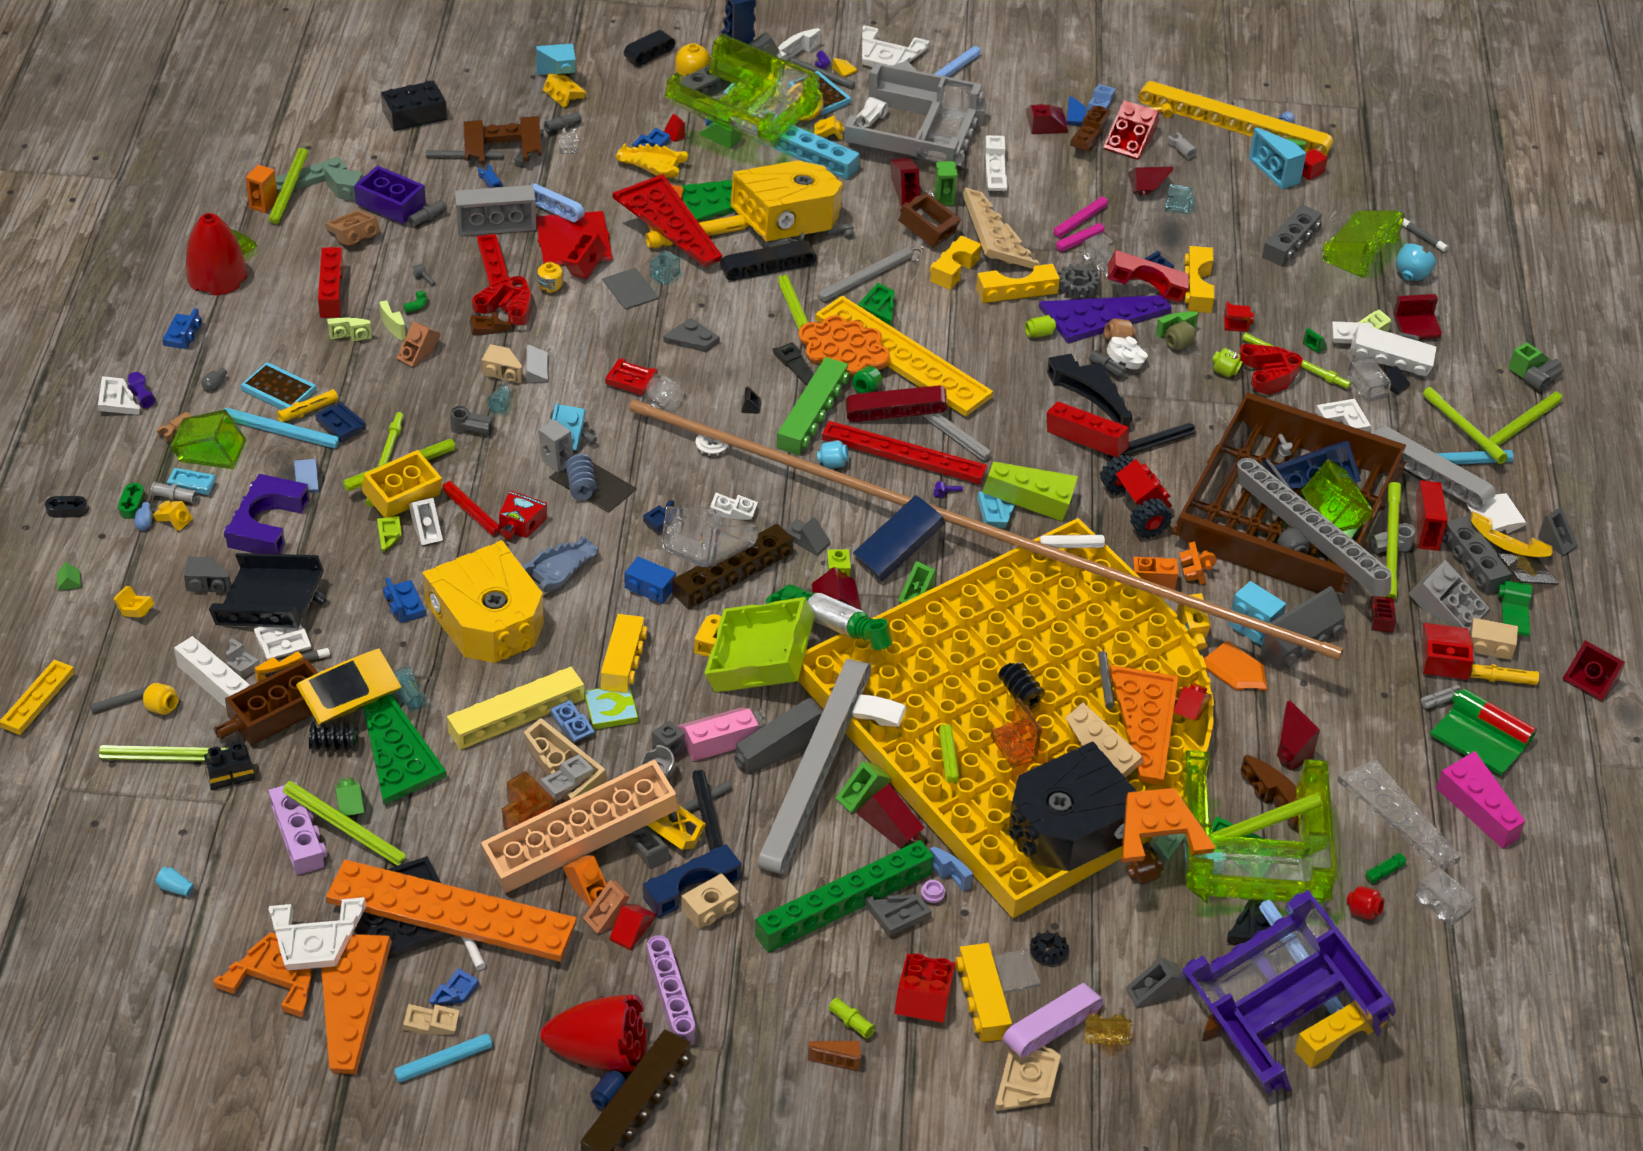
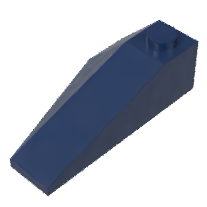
M1341 441L1274 466L1290 488H1343L1361 481L1348 441Z

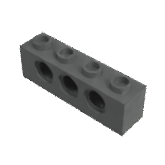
M735 53L679 79L678 96L690 105H694L695 98L710 97L727 89L745 69L748 70V63Z
M1302 204L1265 242L1262 258L1283 267L1287 261L1292 260L1297 251L1299 252L1302 249L1306 241L1309 242L1313 234L1320 230L1322 226V213Z
M1468 516L1447 521L1442 539L1443 542L1448 545L1454 556L1462 563L1466 572L1472 576L1477 586L1486 595L1498 592L1499 584H1503L1504 581H1511L1513 573L1484 536L1477 530Z

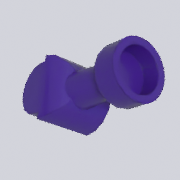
M140 372L130 373L127 382L133 396H138L137 400L142 408L153 406L156 398L151 391H147L145 375H142Z

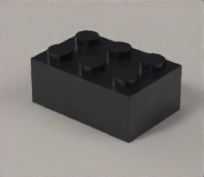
M434 80L381 92L382 111L393 131L447 120L446 100Z

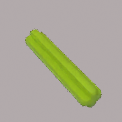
M942 724L939 734L945 778L948 783H956L959 773L953 730L950 724Z

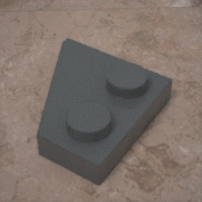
M692 318L663 336V342L669 344L670 341L679 342L681 347L693 348L702 352L708 351L717 345L720 340L718 335Z
M919 894L906 896L888 895L887 899L873 900V896L865 898V905L889 936L931 917L932 911Z

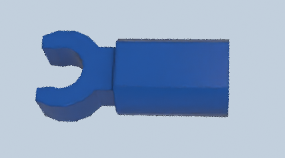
M487 165L486 171L480 167L478 168V176L484 180L489 188L503 187L500 179L492 171L491 165Z

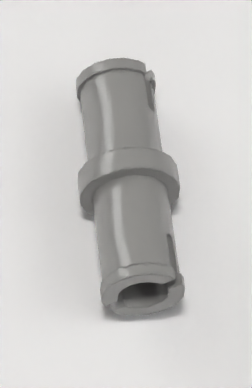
M155 481L151 485V495L169 498V501L179 500L194 504L196 501V490L180 488L176 484L170 486Z

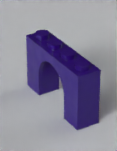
M258 474L255 481L251 482L247 495L243 496L239 509L234 512L231 523L225 527L224 538H226L227 548L255 554H280L285 545L283 528L262 524L253 518L260 512L269 509H281L302 514L310 500L308 484Z

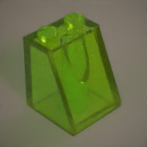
M223 409L183 418L170 448L182 463L234 469L247 439L227 410Z

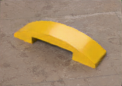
M1472 511L1471 521L1484 537L1497 546L1525 556H1551L1552 546L1535 538H1531L1530 542L1525 544L1492 529V519Z

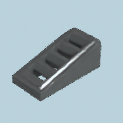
M647 825L625 835V838L649 869L669 861L668 846Z

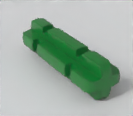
M1397 853L1392 858L1390 857L1367 870L1365 878L1370 883H1375L1380 880L1379 878L1382 879L1396 871V868L1399 869L1405 866L1407 859L1402 853Z

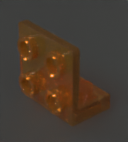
M1017 698L1014 703L1012 723L992 729L990 736L1012 769L1037 760L1042 727L1031 715L1028 705H1025L1020 698Z

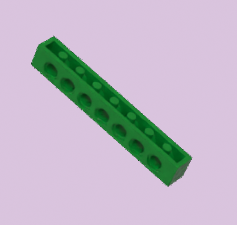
M921 840L914 842L757 917L755 937L767 953L866 906L865 898L868 896H873V900H879L931 875L934 856Z

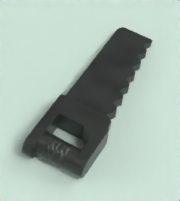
M793 342L779 348H773L774 355L783 365L788 366L807 386L814 374L811 368L808 367V363H805V359H802L799 348Z

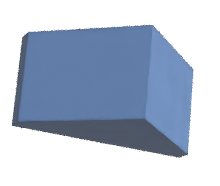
M317 459L294 460L296 482L308 484L309 493L319 492Z

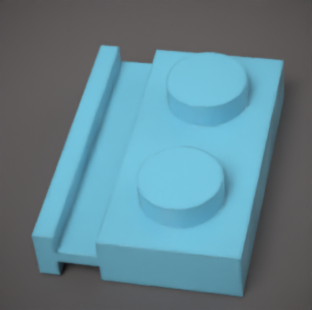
M555 404L552 421L555 419L571 431L573 450L578 451L586 410Z

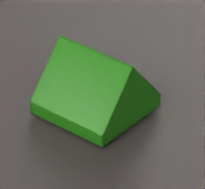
M67 562L64 563L57 572L58 591L81 588L80 571L78 568Z

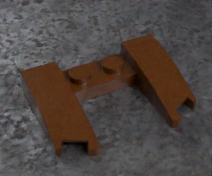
M539 116L520 117L521 124L510 123L507 125L483 126V120L464 121L466 161H469L470 155L472 157H480L479 164L483 165L485 164L484 143L522 141L523 162L529 160V153L537 151L538 155L542 156Z

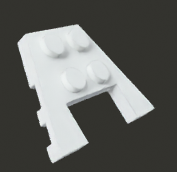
M865 25L862 27V64L873 67L875 62L886 65H895L905 61L910 63L929 48L930 41L915 37L909 47L875 40L879 29Z
M365 898L342 899L340 920L294 925H292L293 908L291 904L269 906V912L286 970L337 966L366 908Z

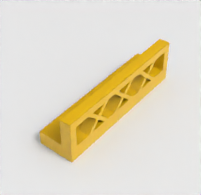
M678 805L679 810L676 811L677 822L672 823L669 821L667 815L647 825L681 850L695 848L706 823ZM691 821L697 825L692 836L687 833L685 822Z

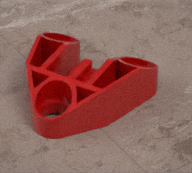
M513 276L492 283L473 296V311L489 314L494 311L496 312L501 307L504 312L508 310V321L510 323L526 325L531 312V292L526 279L522 276Z
M1243 344L1239 351L1242 363L1258 369L1252 375L1251 385L1261 394L1271 395L1287 389L1302 367L1303 358L1301 355L1278 346Z

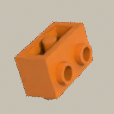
M257 165L245 177L249 208L267 213L274 206L278 197L275 170Z

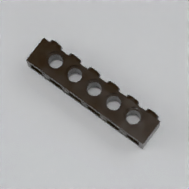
M775 524L673 578L672 594L688 610L696 605H700L705 600L720 594L731 586L737 585L748 577H752L757 572L772 566L779 560L787 558L793 553V537L779 524Z

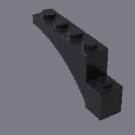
M1072 354L1049 357L1047 374L1053 386L1058 385L1076 392L1102 409L1112 421L1130 428V423L1133 420L1132 413L1126 408L1124 398L1120 397L1116 384L1111 381L1108 370H1105L1102 363L1080 366Z

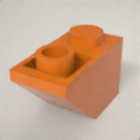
M1133 556L1134 572L1140 578L1176 590L1178 579L1177 558Z
M581 856L563 866V869L574 891L590 908L607 883L595 857Z

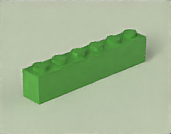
M828 357L824 358L778 431L777 449L800 456L804 448H808L812 435H816L820 422L823 423L825 420L826 412L828 409H832L834 399L840 396L842 386L848 383L850 373H848L847 363Z

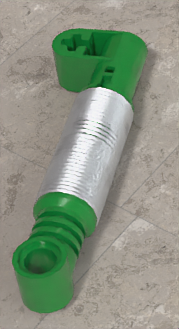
M790 584L773 593L765 600L766 604L775 601L805 597L815 615L814 622L850 638H861L868 641L871 648L875 650L888 648L893 643L886 619H872L864 611L822 593H811Z

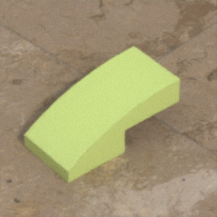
M387 300L379 302L380 316L386 328L400 340H405V324L401 313H392Z

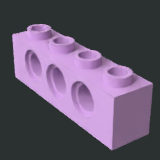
M284 786L269 789L270 804L295 874L300 875L324 868L323 858L327 857L324 843L319 844L318 842L320 833L317 825L313 826L311 823L314 821L312 811L283 793Z

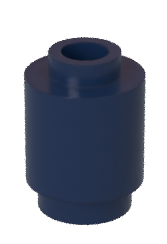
M614 1070L604 1074L590 1092L592 1103L599 1109H605L626 1081L625 1077Z

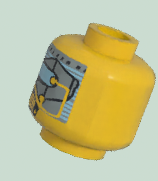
M552 262L541 265L537 271L538 286L548 293L559 290L563 285L562 268Z

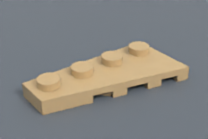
M1084 703L1080 704L1066 717L1082 746L1094 741L1125 778L1144 762L1141 754Z

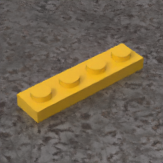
M54 659L0 720V727L21 735L74 675V667Z

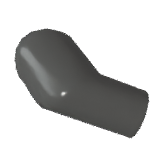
M837 223L834 224L831 230H826V234L832 235L844 232L845 237H851L854 235V227L851 224Z

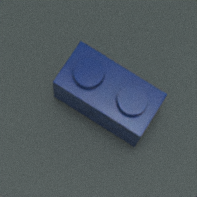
M638 556L624 572L625 588L663 604L672 593V579L676 577V572Z

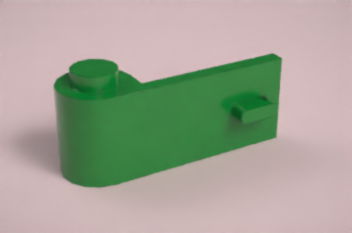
M1504 581L1503 584H1499L1497 594L1498 597H1501L1502 623L1518 626L1517 635L1529 637V603L1532 585Z

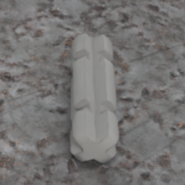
M1459 685L1423 697L1420 702L1424 709H1428L1452 700L1454 694L1458 690H1462Z

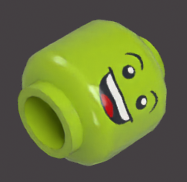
M1223 348L1220 352L1216 351L1211 360L1214 363L1213 370L1228 378L1232 375L1236 376L1243 362L1240 360L1238 353L1227 348Z

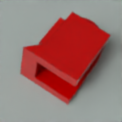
M1226 301L1223 315L1224 331L1248 332L1250 324L1254 322V312H1251L1250 306L1232 305Z

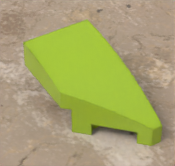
M399 516L377 519L382 552L387 551L402 538Z

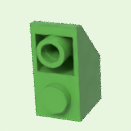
M1526 342L1513 351L1509 369L1524 378L1529 368L1532 366L1538 368L1551 359Z
M352 777L339 779V784H334L338 811L346 816L364 813L359 782L354 781Z

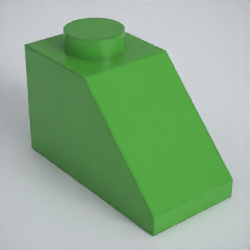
M725 115L700 132V136L731 149L741 140V121Z
M862 761L836 799L851 813H854L874 794L889 784L892 778L877 764Z

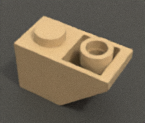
M490 344L482 358V375L522 383V365L510 348Z

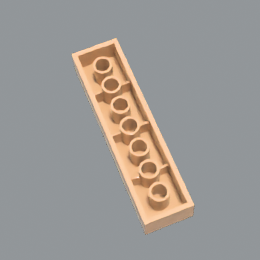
M654 759L481 842L484 855L506 894L679 810L677 796Z

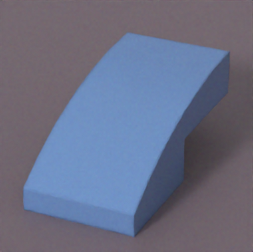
M1098 84L1092 99L1088 103L1087 110L1090 111L1093 106H1103L1108 110L1116 88Z
M934 846L931 847L929 851L934 856L932 869L941 879L950 876L963 892L970 889L973 877L972 871L948 852Z

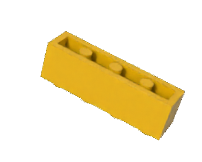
M617 614L601 670V690L628 693L630 684L634 685L636 675L634 669L638 670L640 661L638 654L642 655L644 641L642 640H646L648 627L644 626V617Z
M989 943L961 946L959 957H955V966L957 972L962 974L961 988L963 992H967L966 1004L968 1012H972L974 1017L972 1018L973 1031L978 1033L980 1042L1002 1040L1006 1031L1012 1026V1021Z

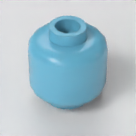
M840 440L823 443L821 451H817L819 464L823 463V466L828 469L844 467L846 461H849L847 445H843Z

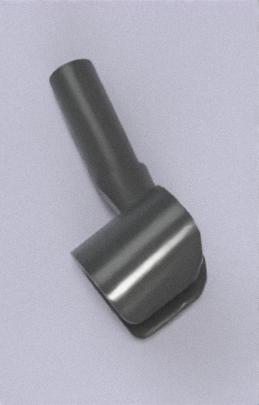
M423 264L413 266L414 271L412 273L415 278L422 276L432 286L436 284L426 273Z

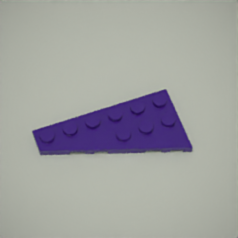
M1161 295L1039 301L1040 310L1045 316L1049 315L1055 320L1056 330L1066 343L1104 333L1105 325L1113 318L1129 320L1132 324L1169 314L1172 309L1171 305Z

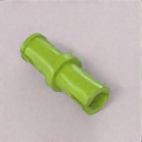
M839 997L833 999L829 1004L830 1008L828 1010L830 1012H833L842 1019L846 1027H852L865 1039L870 1038L875 1032L874 1028L876 1026L862 1017L858 1009H852Z

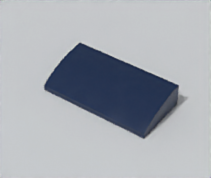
M915 495L853 552V555L882 582L945 525L943 516L927 502Z

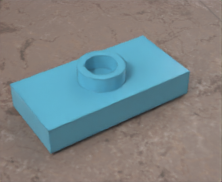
M174 468L167 481V485L172 486V484H176L180 488L196 490L197 493L209 495L216 482V476Z

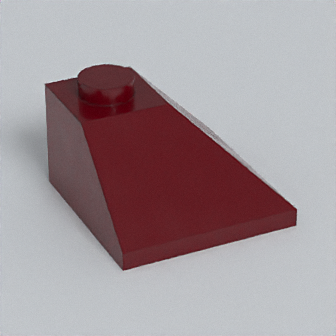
M1049 104L1030 105L1026 109L1031 134L1068 133L1063 108Z
M1173 166L1135 167L1128 172L1132 192H1138V195L1141 196L1150 195V192L1154 191L1173 171Z
M1291 700L1286 702L1279 731L1277 757L1281 763L1285 764L1292 771L1313 760L1320 729Z

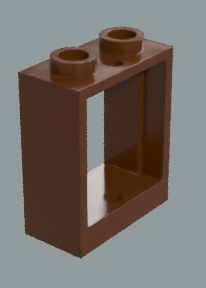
M927 192L921 196H916L910 203H905L900 209L901 214L898 219L899 222L933 248L953 235L961 221V218ZM921 209L940 225L935 227L916 211Z

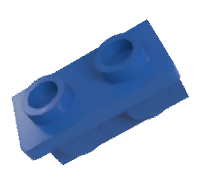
M197 308L193 309L190 316L176 313L162 339L163 346L187 350L190 342L194 341L197 329H200L202 325V317H199V310Z
M390 577L385 578L386 587H383V594L386 600H390L391 613L397 616L399 623L425 616V609L412 580L393 585Z

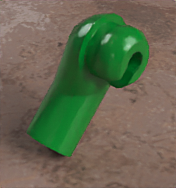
M426 291L416 292L417 299L415 301L403 304L405 313L424 308L428 302Z

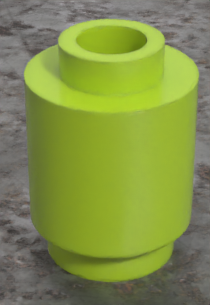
M1049 315L1031 318L1025 322V332L1028 337L1038 338L1052 335L1056 329L1055 320Z

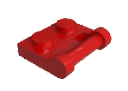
M619 358L606 376L605 384L644 395L652 381L656 380L658 369L652 367L648 369Z

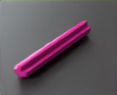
M1101 196L1053 229L1054 236L1062 237L1107 207L1108 199Z

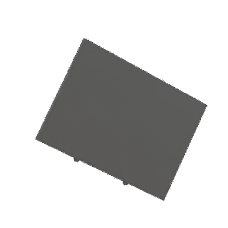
M636 268L602 278L608 289H610L625 310L659 299L658 295Z

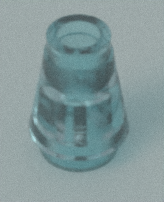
M501 385L488 397V407L492 412L500 413L507 408L510 389L507 386Z

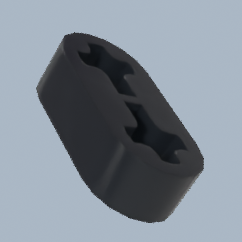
M53 496L45 501L46 513L50 517H82L88 512L87 501L82 496Z

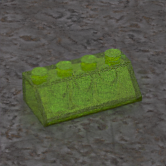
M1329 459L1301 490L1309 505L1341 531L1360 528L1374 512L1348 472Z

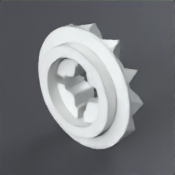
M700 434L696 438V449H699L701 454L708 453L709 456L711 454L718 456L720 452L725 453L726 448H729L728 444Z

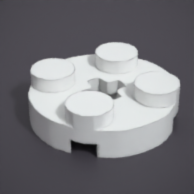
M1129 336L1126 339L1112 337L1107 347L1108 355L1117 363H1120V361L1126 363L1125 367L1129 369L1141 368L1148 357V354L1136 345L1137 341Z

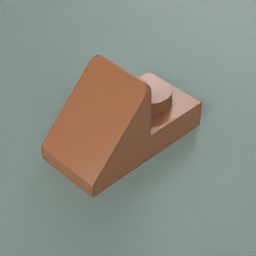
M610 880L583 919L597 934H601L615 925L622 905H625L631 896L617 881Z

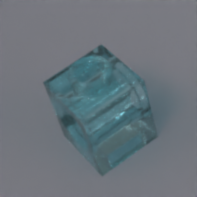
M666 250L650 261V277L665 285L680 273V257Z

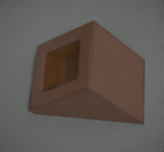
M1212 1015L1209 1016L1202 1041L1217 1036L1219 1026Z

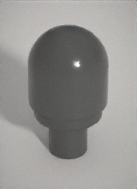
M221 368L218 371L209 372L201 381L202 387L206 391H214L222 384L223 377L227 374V371Z

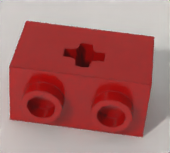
M582 231L562 261L572 276L587 279L607 249L598 234Z

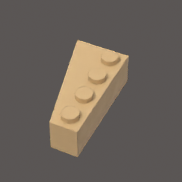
M542 718L524 731L527 749L547 776L558 771L560 763L578 754L594 768L593 773L562 796L565 802L608 782L606 769Z

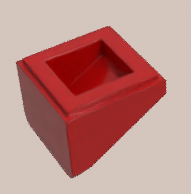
M676 114L671 115L664 130L665 133L670 135L672 142L685 138V122Z

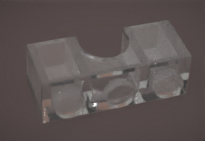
M1103 232L1084 240L1082 256L1107 277L1108 262L1113 255L1115 242ZM1113 281V282H1114L1116 285H1118L1119 287H1121V286L1124 285V284H1121V283H1118V282Z

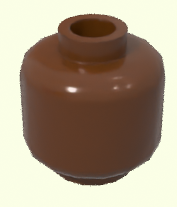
M1151 850L1144 851L1145 858L1143 861L1129 862L1130 866L1126 867L1130 879H1136L1141 885L1159 879L1161 871L1164 870L1158 854H1153Z

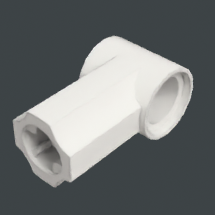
M869 97L864 109L857 115L859 127L867 128L878 118L883 119L888 111V103Z

